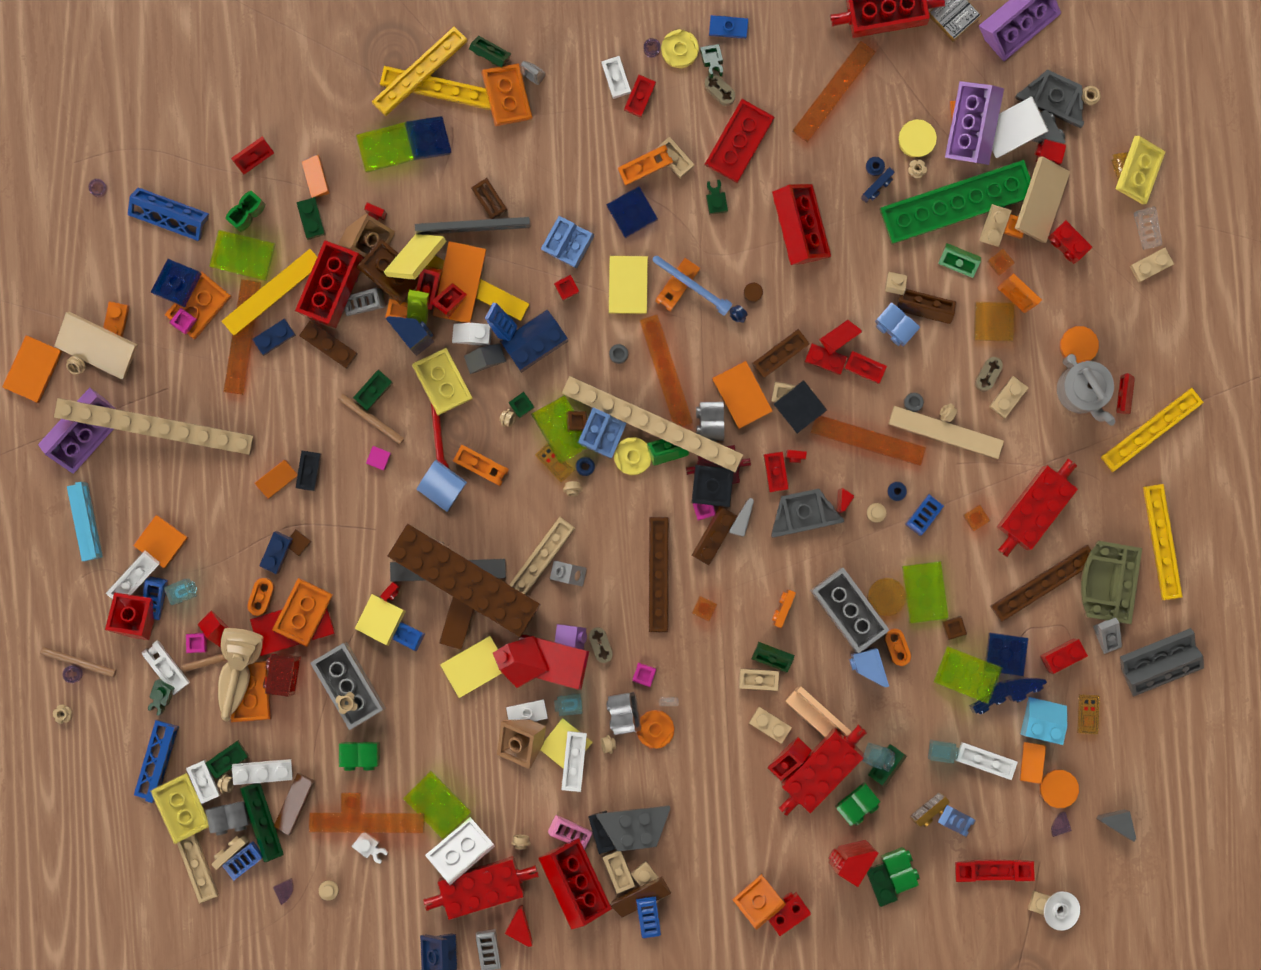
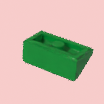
M946 243L938 264L974 278L981 263V257Z
M663 439L647 443L654 466L689 455V451Z

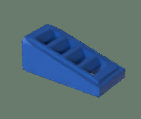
M493 302L485 319L499 339L510 341L518 326L497 303Z
M928 494L905 525L919 536H922L944 506ZM928 501L936 506L937 509L934 510L927 505ZM925 507L932 513V515L929 516L922 509ZM919 513L922 514L928 520L925 522L923 519H921L918 516ZM916 519V520L919 521L923 526H922V527H919V526H918L916 523H914L913 521Z
M148 577L145 580L143 597L151 598L152 601L157 602V604L153 603V609H156L153 615L155 620H160L168 580ZM150 593H157L158 596L150 595Z
M253 841L222 866L234 881L262 859L261 851ZM247 850H250V852L256 858L255 860H253L250 857V855L247 853ZM242 854L247 858L250 864L247 865V863L241 857ZM236 859L243 865V869L236 863ZM231 863L237 869V874H235L234 871L230 868L229 865Z
M656 897L636 899L642 938L660 936L661 930ZM653 906V907H651V908H644V909L641 908V907Z

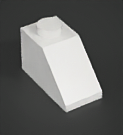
M454 324L452 343L490 346L492 328L489 324Z

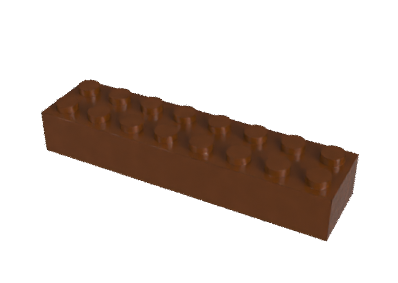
M408 523L387 557L520 638L541 605Z

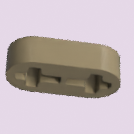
M713 74V78H710L708 75L705 79V89L723 106L733 104L735 100L734 90L718 75ZM709 80H711V81L716 80V81H717L716 86H717L719 89H717L715 86L710 87V86H709V85H710ZM721 91H723L725 94L730 93L731 100H723L724 95L721 93Z
M991 357L985 361L975 380V386L979 391H988L993 387L1003 367L1002 361L999 358ZM995 361V366L998 367V369H994L990 373L989 370L991 366L989 365V363H993ZM986 376H989L987 380L989 386L986 385L982 387V382H980V379L983 380L986 378Z
M599 627L593 628L589 633V639L595 657L599 662L607 663L611 660L613 653L606 632ZM598 630L599 633H603L601 637L602 644H598L597 639L592 638L595 635L594 631ZM600 646H603L604 650L610 653L605 660L598 655L601 653Z

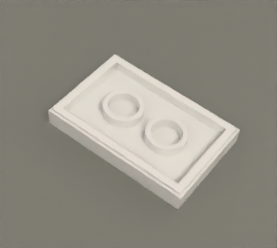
M1029 97L999 114L992 147L996 158L1049 131L1033 97Z
M469 817L425 856L451 885L493 849L495 845L472 818Z

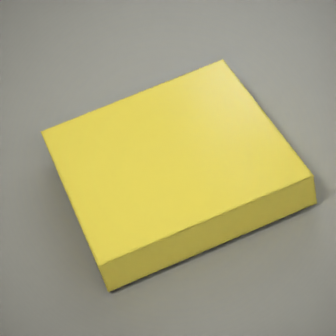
M371 594L355 629L389 646L406 611Z
M564 718L561 719L545 739L540 749L563 769L567 732H580ZM586 737V747H585V751H586V750L589 748V746L593 743V742H592L589 738H587V737Z

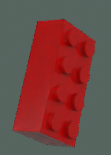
M324 240L295 311L302 316L337 328L360 273L357 265L364 257L358 252Z

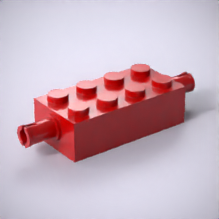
M846 0L847 12L830 14V20L832 21V27L849 24L852 38L927 25L930 19L928 9L945 7V0Z
M1067 459L1058 472L1048 465L1043 466L997 525V528L1008 536L998 549L1000 553L1008 557L1017 544L1026 550L1034 548L1078 490L1067 479L1077 467L1075 463L1071 464L1073 461Z
M858 724L848 736H845L834 727L811 751L803 764L783 780L782 788L789 793L790 797L779 806L780 811H784V815L788 816L799 804L811 814L864 759V753L856 744L867 734L866 730L862 729Z
M514 856L472 868L463 873L451 885L444 878H440L438 880L440 895L423 899L424 905H426L425 909L429 911L443 906L445 907L448 920L523 898L525 894L522 885L523 881L538 878L539 874L536 865L519 870Z

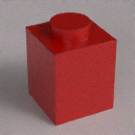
M1044 139L1036 146L1034 155H1037L1035 162L1038 161L1039 157H1045L1060 165L1063 161L1066 145Z

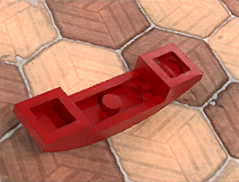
M971 860L955 862L956 882L985 880L1035 881L1034 861Z

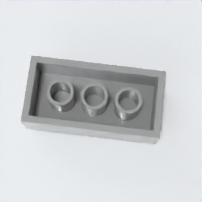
M844 568L838 569L810 590L856 653H860L889 631L886 624Z
M347 642L342 643L310 663L338 711L339 707L338 703H336V697L347 695L348 692L354 694V701L358 708L355 711H347L346 714L340 713L349 730L386 709Z

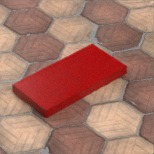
M741 99L706 160L705 166L738 183L775 117Z
M328 607L312 640L335 634ZM282 610L250 619L253 632L263 636L260 656L300 644L272 630Z
M523 634V635L521 636V638H519V640L524 639V638H527V637H530V636H529V635H526V634ZM535 637L549 670L537 678L582 690L590 651Z

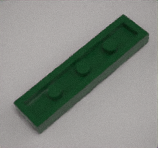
M253 783L240 788L263 861L269 862L283 856L284 853L261 783Z

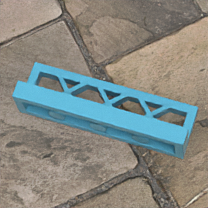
M76 482L75 485L67 486L81 560L89 561L102 558L88 483Z

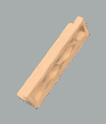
M801 686L797 687L785 700L793 710L822 736L826 737L834 727L845 736L851 733L844 724Z

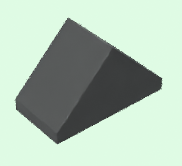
M500 344L480 347L464 356L470 374L506 362Z
M1123 809L1097 816L1096 819L1135 842L1136 835L1130 811Z

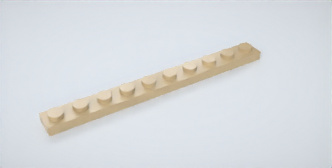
M569 376L562 394L610 414L612 417L731 471H737L744 456L737 451Z
M57 398L54 418L248 455L250 454L253 435Z

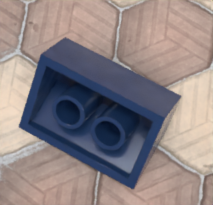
M546 310L517 329L510 341L502 339L500 342L522 373L567 343L568 338L554 317Z
M392 316L386 318L416 356L434 343L431 338L434 335L423 321L419 323L416 319Z

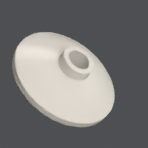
M1064 891L1053 894L1047 900L1044 907V917L1047 924L1053 929L1060 931L1071 928L1077 922L1080 915V905L1077 898L1071 893Z

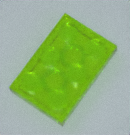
M412 121L356 135L366 173L421 159Z
M218 230L209 267L266 281L276 244Z
M565 395L531 414L560 464L588 449L578 443L582 432L567 431L566 412L574 410Z
M941 561L902 566L909 623L949 619Z
M947 646L934 683L989 704L1002 667Z
M432 771L403 798L443 840L472 812Z

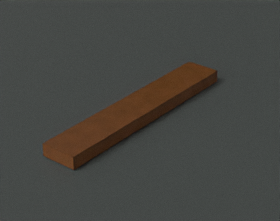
M649 517V632H668V517Z
M1085 545L992 604L990 607L999 621H1005L1082 572L1088 555L1091 552L1089 545Z

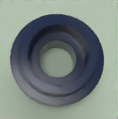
M872 157L866 163V170L872 176L881 175L885 169V163L879 157ZM877 163L879 168L874 169L872 164Z
M740 305L732 307L730 309L732 320L737 323L745 322L748 315L746 310Z
M582 457L577 461L576 470L580 475L589 476L594 472L595 464L592 459ZM587 463L589 465L588 470H583L582 464Z
M894 482L889 485L887 493L890 499L900 501L905 498L907 489L903 483ZM895 488H899L901 490V493L899 495H896L894 493Z

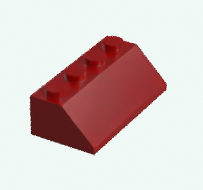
M789 184L773 191L774 204L790 264H806L831 257L813 184Z
M579 838L557 847L538 858L571 929L583 927L612 909Z
M861 840L838 846L837 849L832 850L828 859H830L829 864L837 875L859 887L879 852L867 840Z

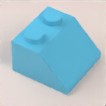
M1028 697L1020 734L1063 745L1067 730V706Z

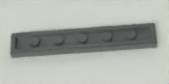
M529 217L422 223L415 224V231L417 234L425 235L530 228L531 225Z
M506 559L469 560L497 578H506ZM390 562V582L425 581V579L397 562Z

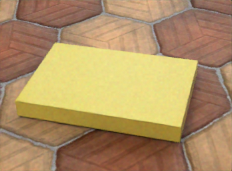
M1134 136L1115 189L1141 204H1147L1166 151L1141 136Z
M415 234L386 268L384 273L387 277L415 280L446 243L444 236Z
M610 256L609 314H647L648 256Z
M447 348L412 364L438 416L473 399Z
M491 636L440 664L459 698L502 674L493 656V652L498 650V647Z
M187 773L150 790L174 844L209 827L205 811Z

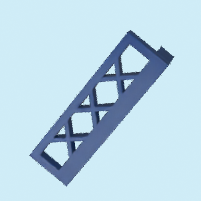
M137 188L129 197V216L197 241L201 239L202 227L208 220L209 213L141 188ZM134 205L140 206L144 212L134 211ZM151 212H157L162 219H155ZM169 219H176L179 226L172 225ZM187 225L197 227L196 233L191 232Z
M155 720L134 796L145 798V801L150 803L155 802L150 790L163 783L179 726ZM159 726L166 727L163 739H160L157 733ZM160 744L158 757L155 758L152 753L153 746ZM154 762L155 768L153 775L150 777L146 769L149 764ZM148 781L150 785L147 794L140 792L142 784Z

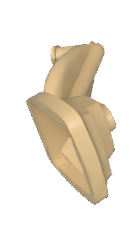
M225 628L222 634L221 651L223 657L228 660V663L223 666L219 676L218 702L222 712L221 718L224 721L231 720V714L235 712L243 700L250 681V670L247 665L253 664L261 653L263 636L252 631Z

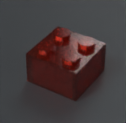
M276 653L271 654V657L267 658L266 669H268V676L263 681L265 694L285 697L295 695L301 656Z

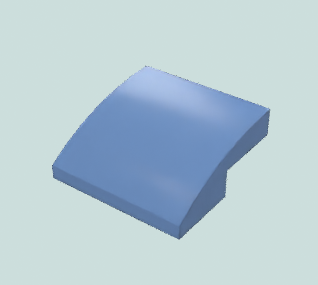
M558 216L541 250L577 269L595 235L578 227L575 223Z
M593 407L578 443L611 459L626 423Z
M435 460L421 480L417 490L448 512L467 482L441 462Z

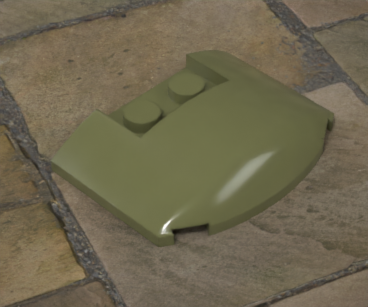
M1104 541L1096 543V546L1091 550L1086 560L1081 581L1082 603L1087 617L1102 620L1117 618L1120 623H1132L1142 548Z

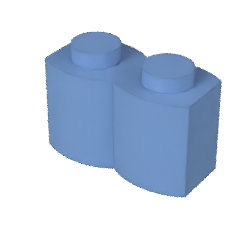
M890 303L875 321L877 329L884 334L886 332L890 334V339L897 346H900V344L905 346L920 329L916 322L905 315L893 303Z

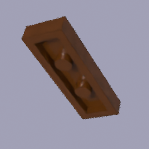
M312 321L307 323L299 335L346 369L358 354Z
M797 329L752 364L764 379L810 343L801 331Z
M719 506L691 556L706 565H710L738 516Z

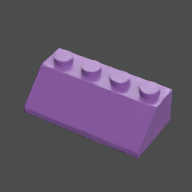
M1009 0L982 22L979 28L984 40L1005 61L1057 18L1061 11L1056 0Z
M960 81L945 158L989 165L1004 88Z
M90 387L77 401L116 409ZM61 419L38 446L45 455L74 474L113 429Z

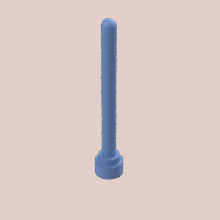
M659 256L653 257L655 264L713 303L716 309H718L717 312L723 316L726 315L733 303L727 299L720 300Z

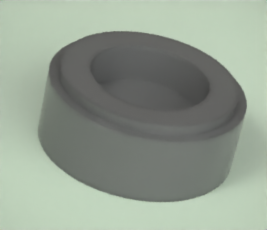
M616 344L610 349L609 357L612 362L622 364L628 358V350L624 345Z
M910 393L904 399L906 410L917 412L923 407L924 400L918 393Z

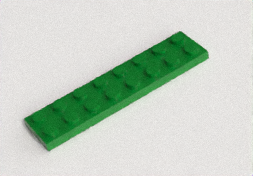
M1022 160L881 207L879 210L891 244H895L988 213L992 204L1006 207L1024 201L1031 178L1025 161Z

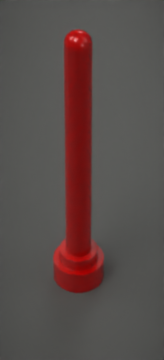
M431 403L436 459L449 468V464L444 460L440 415H437Z

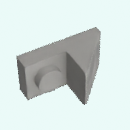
M1117 618L1106 620L1093 626L1104 654L1122 647L1120 623Z

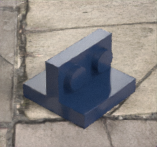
M450 933L439 936L420 935L421 970H457L456 934Z

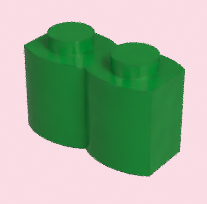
M248 191L241 197L239 204L228 211L225 219L239 232H242L250 226L253 218L263 212L266 204L253 191Z
M380 742L339 743V767H344V771H354L356 767H363L364 771H371L380 765Z
M864 782L837 803L835 807L850 826L853 824L857 826L864 820L863 816L868 812L872 814L879 808L878 804L881 801Z
M901 847L881 855L894 891L897 894L919 886L917 880L920 877L916 868L912 869L910 862L913 859L909 850L905 851Z

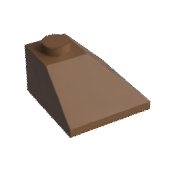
M364 214L346 228L338 245L358 252L365 257L380 239L389 245L395 231L368 214Z
M532 720L501 721L497 755L530 769L544 744L546 726Z

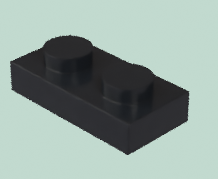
M301 450L296 489L316 492L321 453Z
M597 813L589 815L588 818L599 854L616 849L597 819Z

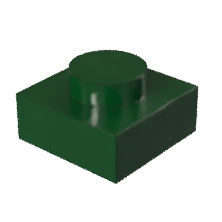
M524 392L508 402L519 419L535 408Z

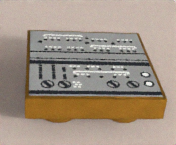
M945 0V7L933 8L929 12L930 18L952 42L982 16L968 0Z
M939 792L914 812L910 818L919 827H927L933 822V817L936 814H943L950 801Z

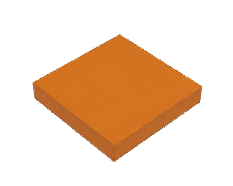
M156 515L133 546L142 553L147 551L160 562L159 565L166 568L188 537Z
M762 874L732 899L756 930L786 905Z

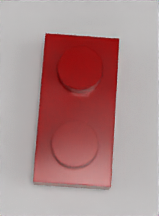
M638 75L624 111L642 118L655 88L656 81Z
M262 136L231 159L244 175L273 155L274 151Z
M812 343L804 362L841 375L847 356L837 352L830 355L825 348Z
M854 351L851 352L844 367L845 370L877 384H880L887 368L886 365Z
M783 451L764 454L769 492L788 490Z

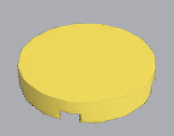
M685 30L671 31L662 42V57L672 67H688L694 63L698 56V41L692 33Z
M916 119L909 121L902 127L899 133V146L904 154L909 157H925L936 145L937 136L935 129L924 120Z
M630 437L622 440L614 452L615 463L618 469L625 474L639 475L650 466L651 458L647 443L640 438Z

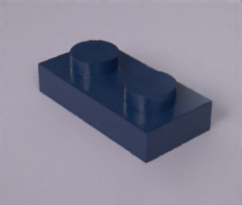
M889 167L863 193L861 199L865 203L870 199L874 201L880 194L878 190L882 186L886 188L894 180L892 176L895 172Z
M284 318L252 340L264 356L296 335Z
M274 531L259 566L274 574H278L293 539L278 531Z

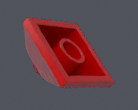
M114 592L105 630L131 638L150 640L154 624L152 599Z
M534 636L509 643L493 652L499 670L516 688L549 671Z

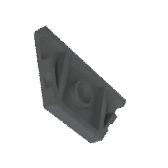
M1046 70L1015 96V99L1019 101L1033 97L1039 110L1044 111L1047 109L1054 117L1076 127L1082 128L1084 125V121H1082V85L1050 70Z
M820 489L781 496L771 537L774 538L843 523L844 519L825 498Z
M670 806L597 813L596 817L617 851L657 847L670 811Z

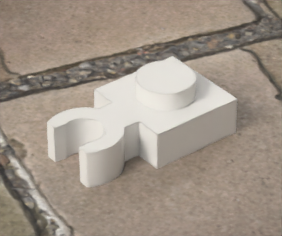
M365 830L352 845L355 850L366 858L370 854L373 855L374 861L379 864L382 860L378 858V853L388 854L385 848L377 847L380 841Z

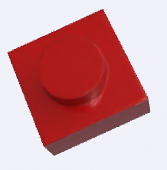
M368 202L364 208L366 213L377 221L378 219L384 220L387 215L384 209Z
M571 275L554 283L562 301L580 293Z
M786 450L785 458L790 459L791 463H801V460H806L807 451Z
M392 582L380 597L384 601L389 599L393 601L400 593L398 591L400 586L396 582Z

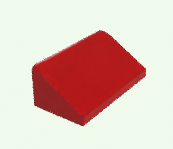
M846 320L819 340L831 355L861 334L862 330L851 321Z
M1129 373L1120 376L1116 412L1121 414L1131 413L1135 377Z
M844 488L838 489V513L845 512L854 499V495Z

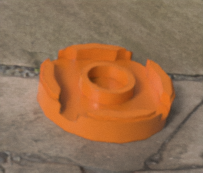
M1075 326L1068 329L1060 340L1062 356L1066 358L1068 355L1074 354L1077 364L1091 361L1099 349V341L1096 334L1084 326Z
M651 710L640 717L641 730L637 731V736L643 745L657 749L670 743L674 736L675 728L673 720L668 714L660 710Z
M1054 769L1045 774L1042 778V784L1039 785L1043 800L1055 808H1066L1072 805L1079 794V784L1076 778L1070 772L1062 769Z

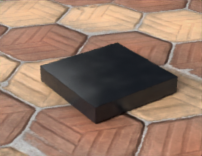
M804 380L773 403L797 434L827 411L826 407Z
M695 465L691 503L730 507L734 471L723 467Z

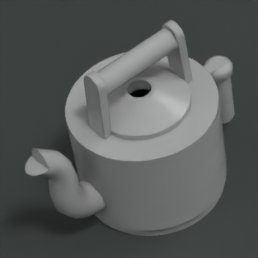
M1074 354L1068 355L1063 359V364L1066 365L1067 370L1061 374L1057 383V396L1061 404L1071 412L1079 414L1090 412L1097 421H1106L1109 425H1114L1115 418L1112 414L1102 409L1110 401L1114 392V380L1111 373L1100 363L1085 361L1077 364L1076 356ZM1088 382L1091 385L1092 389L1088 388Z

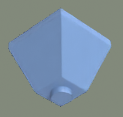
M872 647L862 650L860 653L855 652L851 654L852 658L849 659L852 670H856L858 674L883 687H889L877 648Z

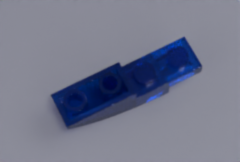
M1032 677L1004 680L982 689L985 697L969 705L973 713L981 715L990 710L989 706L1005 702L1007 700L1005 697H1008L1010 701L1018 703L1026 699L1028 693L1041 691L1047 681L1046 679Z

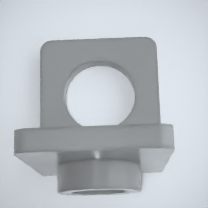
M554 561L550 579L583 586L587 568ZM579 570L580 578L576 581L575 573Z

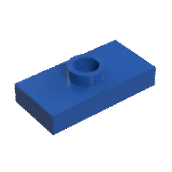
M711 15L709 36L747 38L748 18Z
M400 622L392 639L417 651L425 633Z

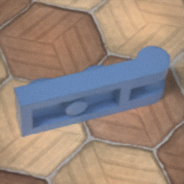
M947 805L938 823L967 837L969 834L968 829L976 820Z

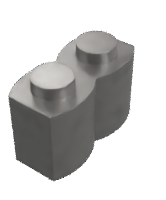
M700 402L699 407H696V418H700V426H696V433L712 441H724L723 402Z
M635 693L609 696L606 706L611 714L610 728L614 735L640 731L641 723Z
M244 801L205 810L210 833L216 832V836L228 833V829L234 828L235 832L247 829L246 825L251 824Z

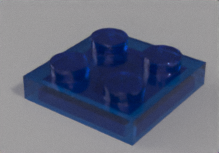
M442 116L412 120L405 123L414 160L445 156L452 153Z
M640 186L606 204L624 238L631 236L658 220Z
M167 259L151 293L185 308L202 274L197 270Z
M989 633L984 671L1024 676L1029 638Z

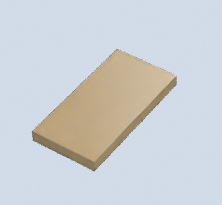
M1045 157L1038 158L1015 229L1042 243L1047 242L1070 171Z
M66 312L54 347L79 357L83 361L123 380L127 375L137 344L80 316Z

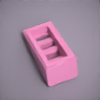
M555 815L548 830L550 836L566 843L579 838L581 832L584 833L581 839L584 850L593 833ZM567 826H568L569 829H568L567 834H566V836H565V835H563V834H564V832H565V830H566V828H567ZM574 829L577 830L574 835V838L571 839Z

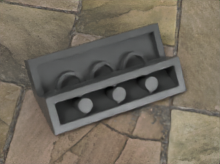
M1191 628L1120 656L1121 669L1133 697L1204 668L1203 655L1196 647L1195 633Z

